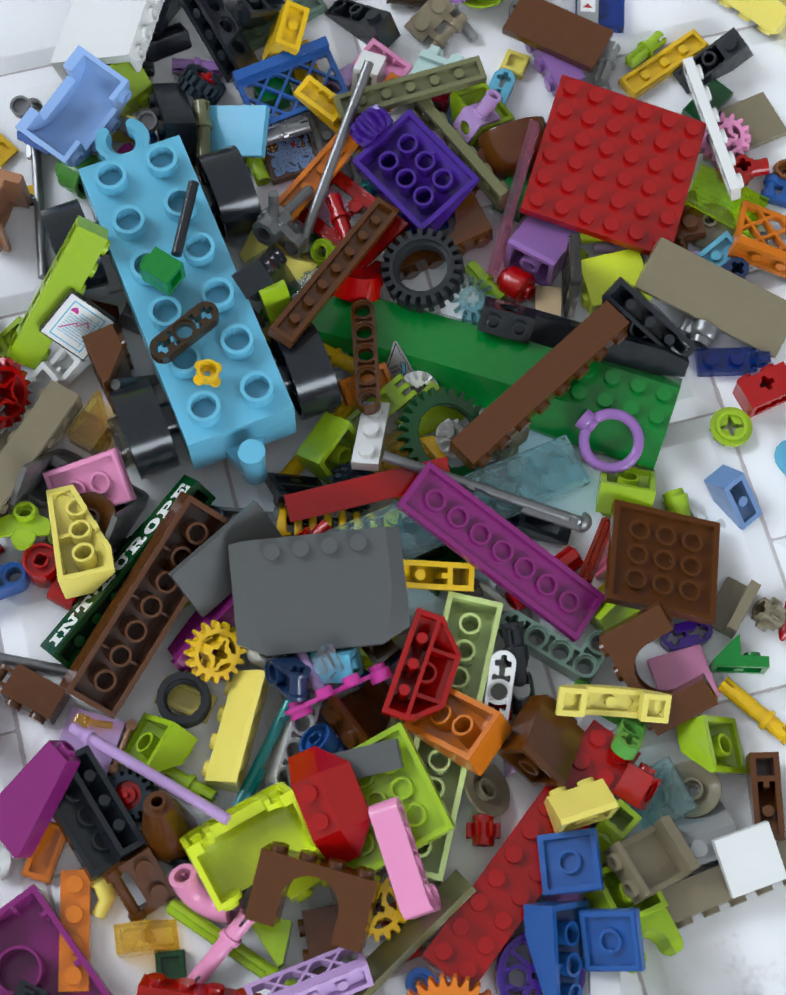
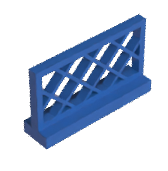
M326 36L301 45L296 56L288 52H282L232 72V82L235 89L238 90L244 105L254 104L270 107L272 113L269 118L268 127L310 111L296 97L284 93L288 82L298 86L302 83V81L291 77L293 70L297 68L308 71L307 76L313 73L325 78L324 86H326L328 80L338 83L341 91L335 93L336 95L348 92L329 49L330 45ZM327 58L330 65L328 72L325 73L315 69L316 61ZM278 77L285 80L281 91L268 86L270 79ZM255 86L262 90L258 100L248 97L244 89ZM265 91L278 96L274 107L261 102ZM284 98L294 102L293 110L285 112L277 109L281 99Z

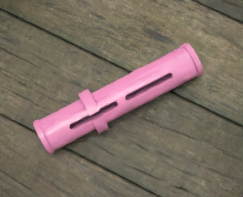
M240 909L231 924L220 931L219 939L213 944L193 971L188 974L187 978L195 980L200 976L197 983L205 984L231 950L238 948L242 943L241 938L255 923L248 919L242 922L245 918L246 909Z

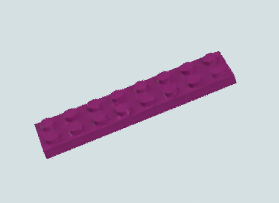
M430 461L424 465L395 506L573 642L578 641L604 600L602 592Z

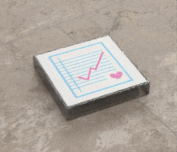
M71 288L40 325L39 332L84 361L88 354L82 336L110 324L114 325L116 318Z

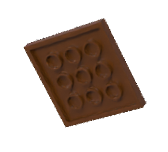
M615 499L611 508L604 602L642 610L660 600L670 617L712 625L716 619L720 523Z

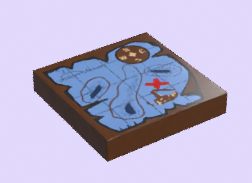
M309 134L290 138L289 142L284 140L266 146L264 162L272 179L273 186L296 179L317 156Z

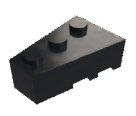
M178 82L152 84V94H148V106L159 121L157 128L159 141L180 135L191 164L195 166L196 120L186 92L181 89Z
M273 244L247 260L232 275V278L246 299L261 301L259 290L283 279L290 296L302 289L286 265V256L281 249H276Z

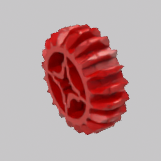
M0 356V408L2 405L5 407L0 411V430L13 427V423L21 422L20 415L25 414V405L32 404L27 400L28 395L33 393L27 387L31 381L25 379L28 372L21 370V364L13 362V359Z

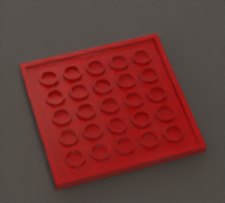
M562 74L519 212L649 256L656 241L661 237L674 243L706 130V124L694 118Z

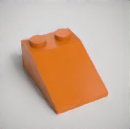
M453 688L450 690L444 710L409 723H404L407 731L456 764L479 776L483 774L513 730L501 712Z

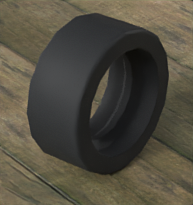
M180 671L169 675L162 681L157 690L156 703L164 719L173 721L184 729H189L199 725L207 718L211 710L212 697L208 685L200 679V676H195L191 672ZM181 684L194 686L201 696L199 708L188 716L174 714L167 704L170 691Z

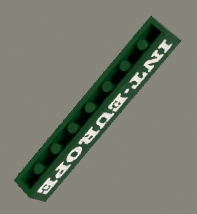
M185 474L114 557L116 572L94 593L81 596L41 643L40 647L67 669L71 667L181 491L185 492L208 507L216 499L199 481Z

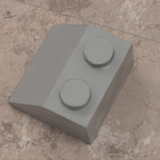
M721 801L718 802L717 806L710 813L702 817L687 818L677 813L670 814L671 819L701 866L699 868L719 863L711 840L738 831L735 822Z

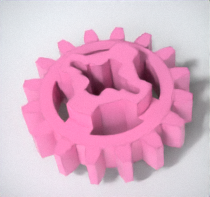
M721 112L720 122H717L719 129L725 130L728 143L725 144L727 151L732 150L735 158L738 155H743L744 152H749V143L751 142V134H748L749 126H743L742 118L735 121V114L732 113L729 118H725L724 112ZM705 132L699 154H703L704 162L712 159V166H715L717 162L712 149L709 147L710 143Z

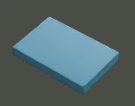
M267 105L210 106V121L213 123V129L211 130L212 152L235 145L243 158H265L270 107Z

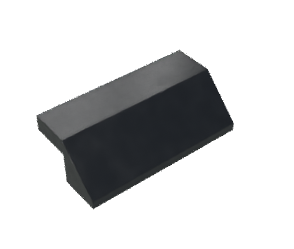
M89 745L76 750L75 755L80 759L81 763L53 818L89 880L93 881L102 876L107 869L142 848L147 842Z

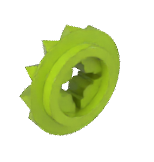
M724 407L716 411L712 416L709 431H711L714 441L717 440L723 447L731 446L736 448L739 445H744L749 440L753 431V425L750 417L741 409ZM728 420L731 423L732 427H737V429H735L733 433V436L732 434H730L729 430L722 429L727 426Z

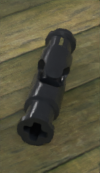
M524 621L499 624V629L503 632L505 645L502 650L511 652L516 659L513 686L522 687L530 684L529 696L525 698L517 697L512 691V714L516 716L528 698L535 695L532 675L530 671H526L530 657L528 645L524 644L522 631ZM512 630L514 632L515 643H513ZM503 655L504 662L507 666L511 667V662L507 661L506 655Z

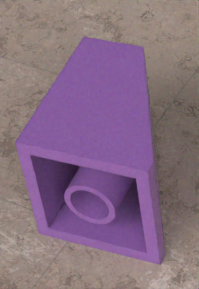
M528 215L507 242L504 267L519 266L534 275L536 284L552 286L578 244L580 233Z

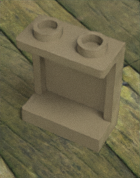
M669 814L660 818L652 826L621 842L617 841L603 852L609 868L616 873L622 883L624 893L631 898L634 905L684 879L701 866Z

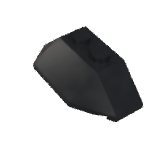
M223 0L239 28L243 29L264 26L277 17L285 3L284 0Z
M621 276L602 295V304L607 300L630 322L626 331L628 336L664 346L686 358L698 348L669 317Z

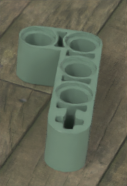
M508 610L501 616L499 624L524 621L522 631L524 628L526 629L524 644L528 645L529 655L574 682L577 679H581L590 683L606 659L601 651L595 650L591 645L594 641L600 642L599 636L603 632L602 630L592 632L582 648L517 610ZM498 627V632L500 636L503 638V632ZM512 630L513 643H515L514 632ZM532 635H537L542 639L543 643L534 645L528 638ZM563 650L567 658L559 660L554 657L553 651ZM580 664L588 665L591 673L582 674L578 671L577 666Z

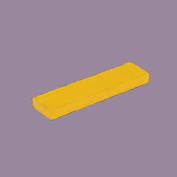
M692 29L618 79V85L629 97L637 99L683 66V59L692 56L694 58L710 45Z

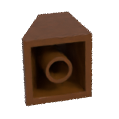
M546 694L533 695L528 698L511 723L513 730L497 754L533 786L563 787L567 782L584 730L577 725L578 722L574 717L556 715V700Z

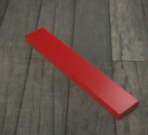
M447 456L429 460L439 469L450 472ZM400 467L283 495L289 521L291 523L403 496L419 473Z

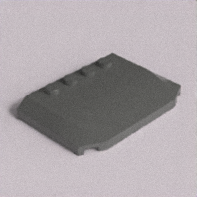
M383 526L241 541L228 545L236 637L239 647L252 650L266 657L384 645L404 630L406 631L410 628L400 527Z

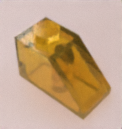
M98 390L95 391L66 432L70 443L91 455L105 452L112 442L105 402L102 393Z
M176 919L140 920L113 925L116 955L120 959L155 954L156 952L180 950Z

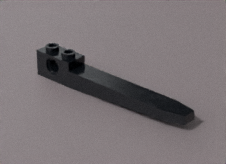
M485 296L477 330L527 344L532 341L555 347L582 322ZM627 336L619 345L613 344L607 349L609 353L603 359L607 362L655 375L685 377L690 363L688 358L664 346Z

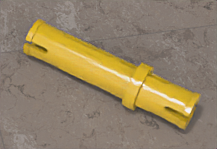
M728 676L718 687V692L727 697L759 724L758 728L761 730L765 729L782 745H785L786 724L775 716L776 712L773 710L769 711Z

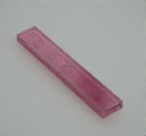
M534 120L529 121L487 269L488 275L497 277L500 272L540 131L539 122Z

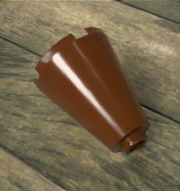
M161 790L150 793L143 803L141 834L147 842L146 845L149 846L155 858L161 862H172V859L186 857L187 854L179 839L188 831L198 826L195 817L169 793Z

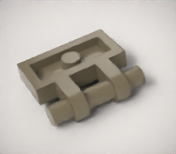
M428 0L404 25V28L421 44L430 38L433 41L431 45L444 49L448 44L447 41L455 32L459 33L463 29V24L468 20V17L463 12L456 18L452 17L451 14L456 10V6L450 0ZM445 22L448 27L441 34L437 33L436 30Z

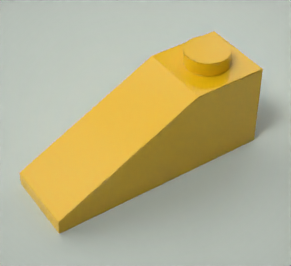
M403 559L406 589L474 592L475 567L470 563Z

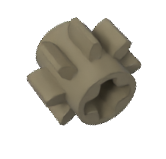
M763 597V599L758 600L753 605L751 619L756 622L755 626L763 632L767 628L775 631L784 624L786 609L782 607V602L777 598L772 597L769 600Z

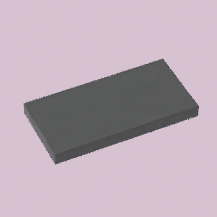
M253 500L169 572L168 575L198 614L205 617L232 593L228 545L241 541L283 536L260 504Z

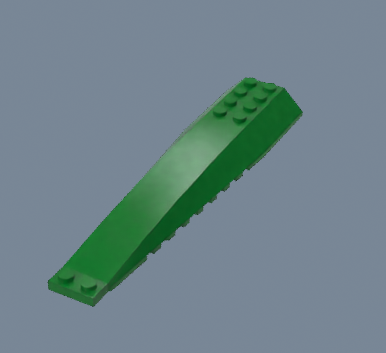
M297 279V282L299 283L301 288L307 282L305 280ZM297 293L290 296L291 300L297 295ZM333 296L312 323L323 343L335 349L341 348L342 351L354 358L351 306L354 302ZM382 299L372 302L375 308L379 364L383 362L387 364L393 343L397 341L414 371L429 373L435 378L439 387H445L446 392L451 388H455L456 396L462 391L465 392V401L471 397L474 398L473 407L481 404L482 408L486 409L554 348L532 341L527 344L478 331V322L437 312H429L428 310H424V313H418L416 308L411 312L406 309L405 305L400 307L395 302ZM261 308L259 314H261L265 318V322H268L263 312V309ZM359 309L356 312L360 317L367 316L370 313L368 309ZM362 330L357 336L365 339L370 337L372 333L368 330ZM363 352L359 355L361 360L366 361L373 357V354L370 352ZM604 360L599 363L594 361L588 366L590 370L582 379L578 380L575 378L569 384L571 386L570 389L562 397L559 398L556 395L550 401L551 406L542 415L537 413L530 419L532 421L529 425L530 430L579 447L580 429L575 424L588 409L593 413L609 408L623 410L631 414L638 421L644 434V448L640 458L634 465L653 471L680 391L682 378L655 375ZM615 419L604 420L598 423L591 432L589 439L592 452L621 461L632 450L633 435L628 426L623 422Z

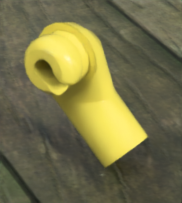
M100 876L91 881V888H94L98 897V901L91 914L104 920L115 900L116 893L111 883L107 884L103 876Z

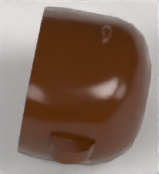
M534 116L514 120L489 129L478 137V156L483 163L490 165L496 178L505 181L507 177H515L532 171L546 126L544 118L542 116Z

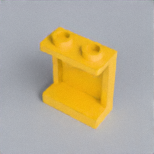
M290 0L285 1L269 29L261 61L284 51L295 56L300 50L310 8Z

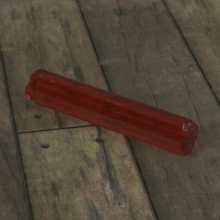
M607 517L601 518L579 572V576L590 584L609 541L611 519Z

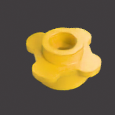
M211 359L195 362L196 375L193 377L194 384L197 386L202 384L211 385L214 388L221 384L219 373L222 371V365Z

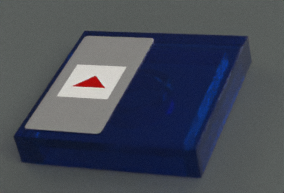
M575 0V14L613 30L614 33H623L625 0Z

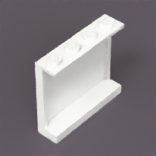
M73 0L50 64L60 78L64 80L68 74L63 64L77 46L80 45L105 64L130 62L135 71L140 72L165 0Z

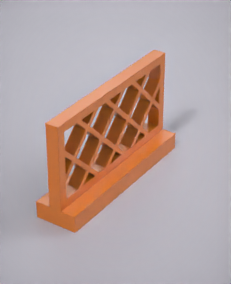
M743 200L740 204L733 243L729 247L727 256L730 258H743L751 266L786 278V245L779 237L786 233V216ZM746 211L754 213L759 220L751 222ZM769 221L778 222L782 229L775 231ZM762 224L768 234L761 236L756 226ZM749 230L754 239L742 235V232ZM772 239L778 248L768 245L765 241Z

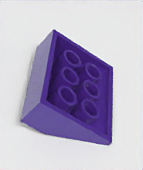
M410 109L352 160L356 172L384 201L399 209L398 215L409 223V226L416 233L417 228H423L424 233L428 232V228H432L436 232L480 181V178Z

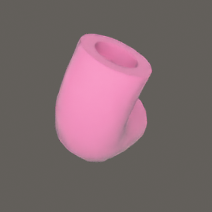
M181 864L174 868L169 875V883L181 901L195 913L206 919L230 925L240 909L243 908L242 900L239 899L240 904L234 909L218 912L192 864Z

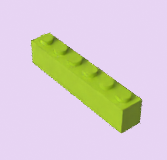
M80 215L77 216L8 345L7 358H11L13 361L33 370H36L42 361H47L51 352L49 347L52 341H56L41 332V330L71 294H74L79 299L82 298L86 289L85 281L88 276L92 278L98 268L96 261L100 254L104 256L109 249L111 241L108 240L107 228Z

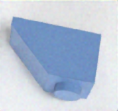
M723 464L704 479L713 501L739 529L744 530L762 515L743 472Z

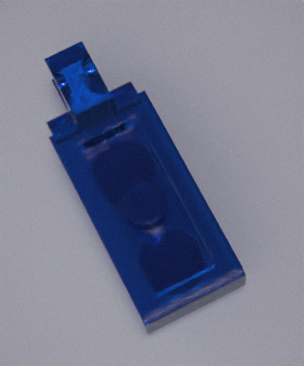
M749 347L696 349L697 377L743 376L757 372V368H763L770 364L771 355L768 351L755 352V348Z

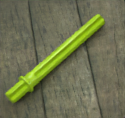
M177 898L170 901L165 910L168 915L211 945L219 939V933L222 929L195 913ZM242 943L238 948H233L228 955L260 979L281 971ZM291 978L286 980L284 985L291 986L296 984L297 981Z

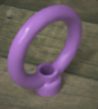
M609 408L593 413L588 409L575 424L580 429L578 439L580 453L587 464L599 472L608 474L623 472L631 468L642 454L644 448L642 428L631 414L623 410ZM608 419L623 422L628 426L633 435L631 452L626 458L615 463H608L598 459L593 454L589 443L590 434L598 423Z

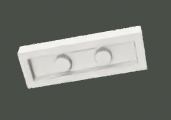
M363 401V404L366 405V406H370V405H373V404L375 403V402ZM381 402V409L373 415L361 413L351 459L352 469L379 471L391 411L390 403Z

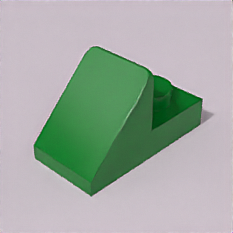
M740 634L709 665L711 673L764 674L770 667L769 656H761L759 652H746L744 655H741Z

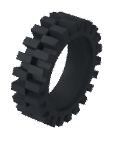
M417 228V234H412L411 230L406 231V238L403 239L399 235L396 237V245L392 242L389 244L390 252H384L383 258L385 262H381V269L383 271L381 275L385 287L393 301L396 300L400 307L405 305L408 311L413 312V309L416 308L418 313H424V308H428L429 312H434V306L437 305L442 309L446 306V300H449L451 303L455 299L453 294H459L461 291L460 284H464L465 278L463 274H465V267L457 244L454 245L453 239L449 236L446 238L445 234L441 231L438 234H435L432 228H428L427 233H424L423 228ZM420 250L435 251L447 262V271L444 279L439 285L426 291L411 290L401 282L399 275L403 261L412 253Z

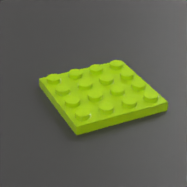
M399 722L355 748L398 739L404 768L359 778L358 782L368 806L396 796L399 797L417 849L456 829V826L404 723ZM371 823L362 848L361 857L347 862L346 866L356 869L359 866H365L374 869L376 872L386 867Z

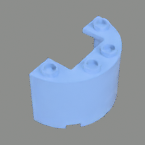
M80 45L77 46L63 64L68 74L40 112L30 107L15 126L18 131L64 164L75 167L93 153L97 154L95 137L100 128H107L111 134L117 131L121 124L119 118L126 103L132 96L128 79Z

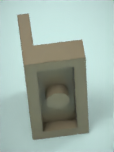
M727 577L717 594L716 619L712 624V628L732 639L747 614L761 584L751 580L748 586L731 577Z

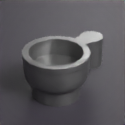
M684 317L679 327L685 334L691 335L690 339L702 349H709L710 344L716 342L721 333L717 326L702 319L692 320Z

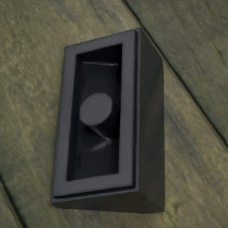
M181 22L166 27L161 34L153 32L152 40L146 53V62H156L192 47L188 31Z

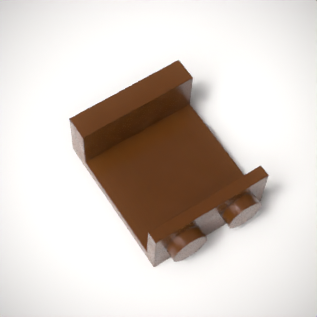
M367 680L360 689L341 699L336 694L333 695L320 710L327 723L330 724L348 749H353L386 730L389 716L382 714L381 711L389 685L383 681L372 686L370 680Z

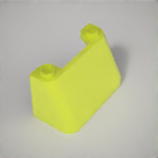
M284 782L272 784L225 810L231 814V819L227 825L211 818L191 829L179 839L218 912L222 910L230 911L240 904L239 899L243 896L242 891L253 885L261 849L267 844L279 841L290 845L289 849L300 852L302 849L314 851L318 855L321 854L312 840L292 788Z

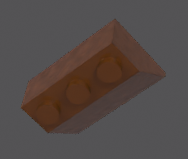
M110 324L82 336V340L93 371L113 413L116 414L109 396V392L114 391L111 388V381L113 379L132 377L130 370H133L134 366L122 332L116 333L113 325Z

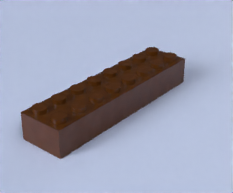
M182 491L179 493L59 684L65 692L112 719L116 717L188 601L168 573L229 522V519L193 496Z

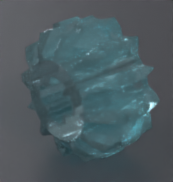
M469 277V286L465 281L464 284H460L463 290L457 294L459 297L451 302L459 303V306L454 309L455 313L464 310L462 314L463 320L469 317L470 312L472 321L478 320V313L481 314L485 296L493 289L491 285L482 289L485 282L482 278L475 285V278ZM472 292H475L474 296H479V301L475 302L474 307L471 306L472 303L467 301V297H471ZM489 295V296H488V297L496 298L495 295Z

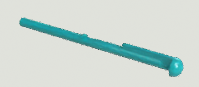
M320 652L307 653L313 665ZM284 699L231 807L256 793L267 771L263 769L285 722L290 719V716H286L285 712L290 710L288 704L293 701Z

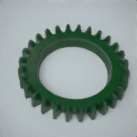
M444 386L440 387L437 391L434 387L430 388L427 393L425 390L409 401V404L403 408L404 413L399 416V421L403 423L399 424L396 430L403 432V434L399 435L396 440L398 442H405V445L399 448V452H408L409 454L406 458L420 463L432 460L423 450L419 439V424L423 415L435 406H446L461 413L471 423L480 415L481 404L473 407L474 398L471 397L465 401V392L462 391L456 396L455 388H451L447 392ZM487 464L482 469L477 467L473 472L465 465L449 467L450 473L476 481V479L484 475L483 471L487 470L490 465Z

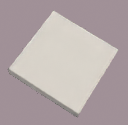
M763 821L711 840L730 897L736 898L786 879V871L769 821Z

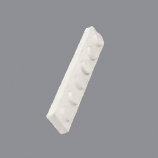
M693 56L683 59V73L700 119L706 124L705 132L731 201L740 199L741 188H744L741 173H736L733 167L736 165L732 150L727 151L725 144L728 143L725 130L719 129L717 122H720L716 107L711 108L709 101L712 100L709 87L703 86L701 81L704 79L700 64L695 65Z

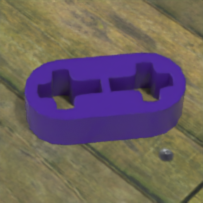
M692 621L674 624V630L661 636L659 639L660 645L667 652H674L697 644L703 646L712 637L713 628L712 625ZM696 626L700 630L706 631L703 638H700L698 634L689 636V633H693ZM670 633L674 637L683 635V638L678 639L676 645L672 641L667 642L666 640Z

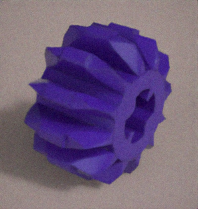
M376 104L368 107L363 113L361 112V115L351 125L349 134L358 145L366 148L390 127L394 120L385 109Z

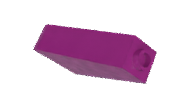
M232 593L205 617L200 616L195 610L167 648L173 656L170 662L179 671L184 672L187 670L191 672L193 667L185 664L190 657L183 654L184 650L190 649V645L185 642L186 639L193 640L195 637L192 633L193 629L200 632L202 630V622L211 627L212 620L218 621L220 625L225 621L230 624V628L235 627ZM216 649L212 651V653L217 654L218 650Z
M49 740L0 793V841L15 859L29 858L34 854L81 763L80 759L75 755V748L65 740Z

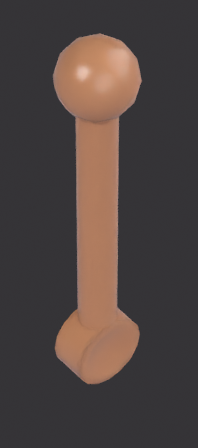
M129 719L125 723L126 731L119 747L123 751L131 732L137 727V722L134 719ZM115 759L113 765L108 767V773L112 776H115V772L119 771V762Z

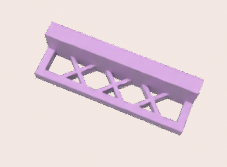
M339 947L246 984L244 988L247 995H253L264 989L271 990L268 995H351L374 986L362 951L357 953ZM353 953L358 958L348 963L341 962L343 957ZM318 967H328L324 973L319 975L313 974L314 969ZM293 977L299 979L294 985H284L288 979Z

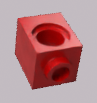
M641 762L638 766L629 763L613 794L638 809L646 810L662 780L654 775L656 770Z

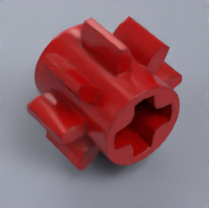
M486 814L473 815L472 822H466V839H472V846L492 847L494 846V839H500L501 823H494V816Z

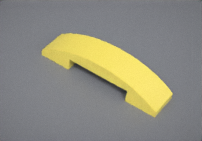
M559 685L555 714L572 717L598 715L637 718L640 722L668 724L672 695L652 690L611 685Z

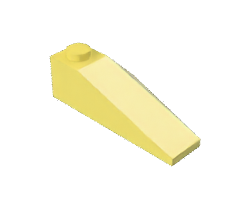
M73 484L46 490L58 583L65 599L92 594L116 572L112 547Z

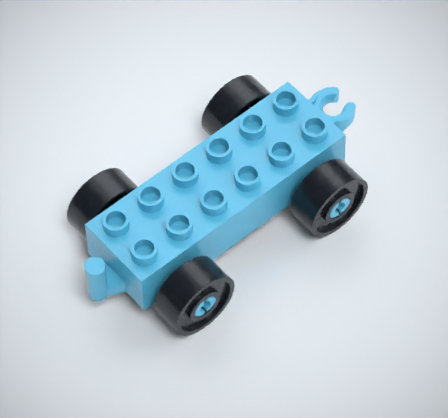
M129 118L126 121L128 136L134 139L136 144L132 151L120 154L112 149L113 141L109 130L104 127L100 128L95 137L96 151L100 162L78 170L88 204L96 221L94 223L108 229V240L111 243L104 256L109 255L167 400V402L158 403L148 378L109 392L111 402L140 478L143 480L180 466L172 438L181 436L194 471L228 459L243 474L246 483L253 486L264 483L268 475L265 461V444L297 433L294 408L300 419L306 420L341 407L342 402L332 364L314 324L311 323L291 348L270 336L276 359L275 362L249 299H246L232 278L236 268L224 240L229 242L249 235L253 230L252 225L257 221V217L262 211L243 157L235 145L196 157L197 169L202 183L200 185L180 135L151 144L149 131L145 125L135 118ZM194 180L199 183L182 257H174L183 263L186 276L169 297L142 280L139 268L140 262L144 255L150 254L155 246L171 255L188 181ZM78 199L39 211L55 257L77 216L80 215L85 218ZM101 254L96 261L98 268L92 278L88 276L84 283L86 285L85 290L109 284L101 261V257H103ZM209 301L217 306L219 323L215 328L171 362L160 364L153 360L149 345L154 337L200 302ZM201 313L202 318H212L211 313ZM182 327L177 331V335L180 338H188L193 330L189 327ZM159 346L158 351H163L164 353H167L168 348H163L162 346ZM211 359L222 365V371L219 373L221 384L215 388L211 385L202 384L197 386L194 384L193 377L196 375L195 362Z

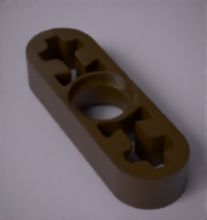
M209 301L200 302L154 337L149 345L153 360L160 364L171 362L215 328L219 323L217 306ZM201 313H211L212 318H202ZM182 327H189L193 330L188 338H180L177 335V331ZM159 346H162L163 348L167 347V348H168V352H167V353H164L163 351H160V352H159V351H158V347H159Z

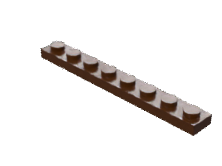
M377 197L272 323L267 334L288 348H291L397 218L400 210Z

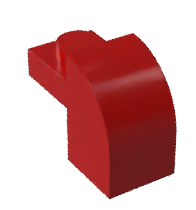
M375 260L365 269L356 267L333 296L349 302H355L360 299L374 302L380 299L381 288L384 286L381 275L383 272L381 261Z

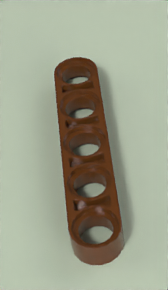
M360 299L351 306L356 401L358 410L361 413L373 415L381 409L382 404L375 308L371 301ZM359 309H368L370 311L364 317L356 314ZM362 330H368L372 333L370 337L365 339L358 337L357 334ZM363 352H370L373 354V357L365 361L361 360L359 355ZM366 374H371L375 377L370 383H364L360 380ZM366 397L376 399V402L370 406L361 403Z

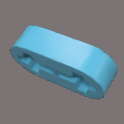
M499 69L493 74L489 84L490 89L497 91L501 95V102L505 106L514 89V73L509 69ZM503 79H507V82L504 83L503 88L499 87L500 81H502Z

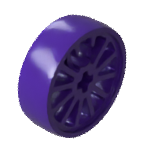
M525 932L510 940L497 959L494 982L498 995H510L508 991L514 993L525 991L522 995H528L531 990L535 991V995H540V991L542 992L538 980L532 979V975L536 973ZM522 944L526 945L532 964L515 951V948ZM509 956H513L521 963L506 967ZM581 969L579 985L582 990L585 985L584 969ZM514 970L521 971L525 976L524 985L517 987L509 982L510 972Z

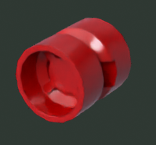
M39 542L26 549L23 554L22 564L30 580L39 588H50L57 579L53 546L48 543Z

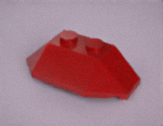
M417 607L381 711L382 714L409 723L444 710L461 659V653L448 628L445 617Z
M317 746L288 757L292 790L312 840L326 860L338 858L350 862L361 857L371 820L368 812L369 806L351 762Z

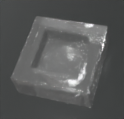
M332 643L322 646L312 658L314 670L320 676L324 685L333 682L344 670V666Z

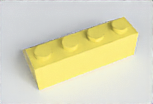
M718 0L724 7L729 9L733 7L739 11L737 15L747 22L754 21L758 24L757 29L768 36L770 34H779L786 27V0Z
M238 671L237 674H233L232 679L229 678L226 682L224 695H227L225 706L221 705L219 708L217 722L220 723L218 733L213 732L209 749L213 750L210 761L205 760L202 769V777L205 778L206 785L211 788L238 794L244 782L269 688L265 671Z

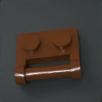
M148 845L140 848L102 874L106 883H111L129 913L128 918L133 925L140 923L148 914L177 897L169 883L168 877ZM127 871L146 900L140 906H138L121 878L122 874Z

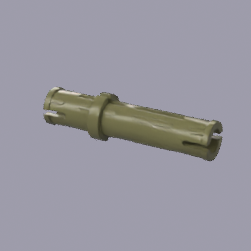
M197 99L193 102L196 120V157L212 152L211 130L213 129V123L210 121L209 100L206 101V99Z

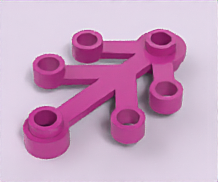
M384 662L368 668L370 674L360 678L358 672L341 679L343 682L342 686L334 690L331 684L314 691L316 697L307 702L293 701L289 703L290 710H287L285 714L286 716L289 715L293 722L313 713L312 705L356 687L367 680H370L371 685L374 686L392 678V672L389 666L386 667Z

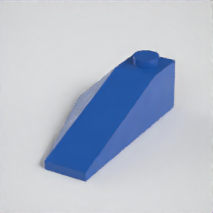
M589 900L542 901L524 904L525 937L543 995H582L583 990L579 985L581 969H585V963L582 957L583 946L578 911L590 909Z

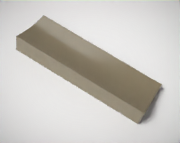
M663 237L656 241L635 283V288L694 319L708 321L717 326L722 333L771 358H776L786 339L785 299Z

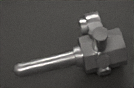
M309 185L305 186L284 207L279 206V192L276 190L269 191L268 207L260 212L257 221L252 225L253 234L257 240L267 246L277 242L290 256L299 257L306 249L307 240L302 234L295 233L291 229L293 226L291 214L313 194V188Z

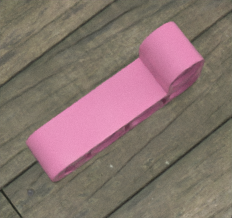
M396 796L369 806L370 820L400 912L404 919L412 920L441 910L442 904L439 893L433 883H428L403 804L399 797Z

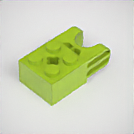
M609 866L603 867L604 890L584 892L592 909L639 908L642 937L652 941L663 955L673 956L681 952L683 939L666 908L669 905L662 892L660 891L634 905L631 898L624 893L622 883L616 873Z

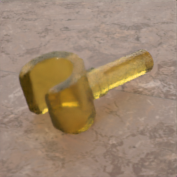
M83 713L76 714L71 724L76 722L84 728L90 725L92 727L112 729L113 722L95 720Z

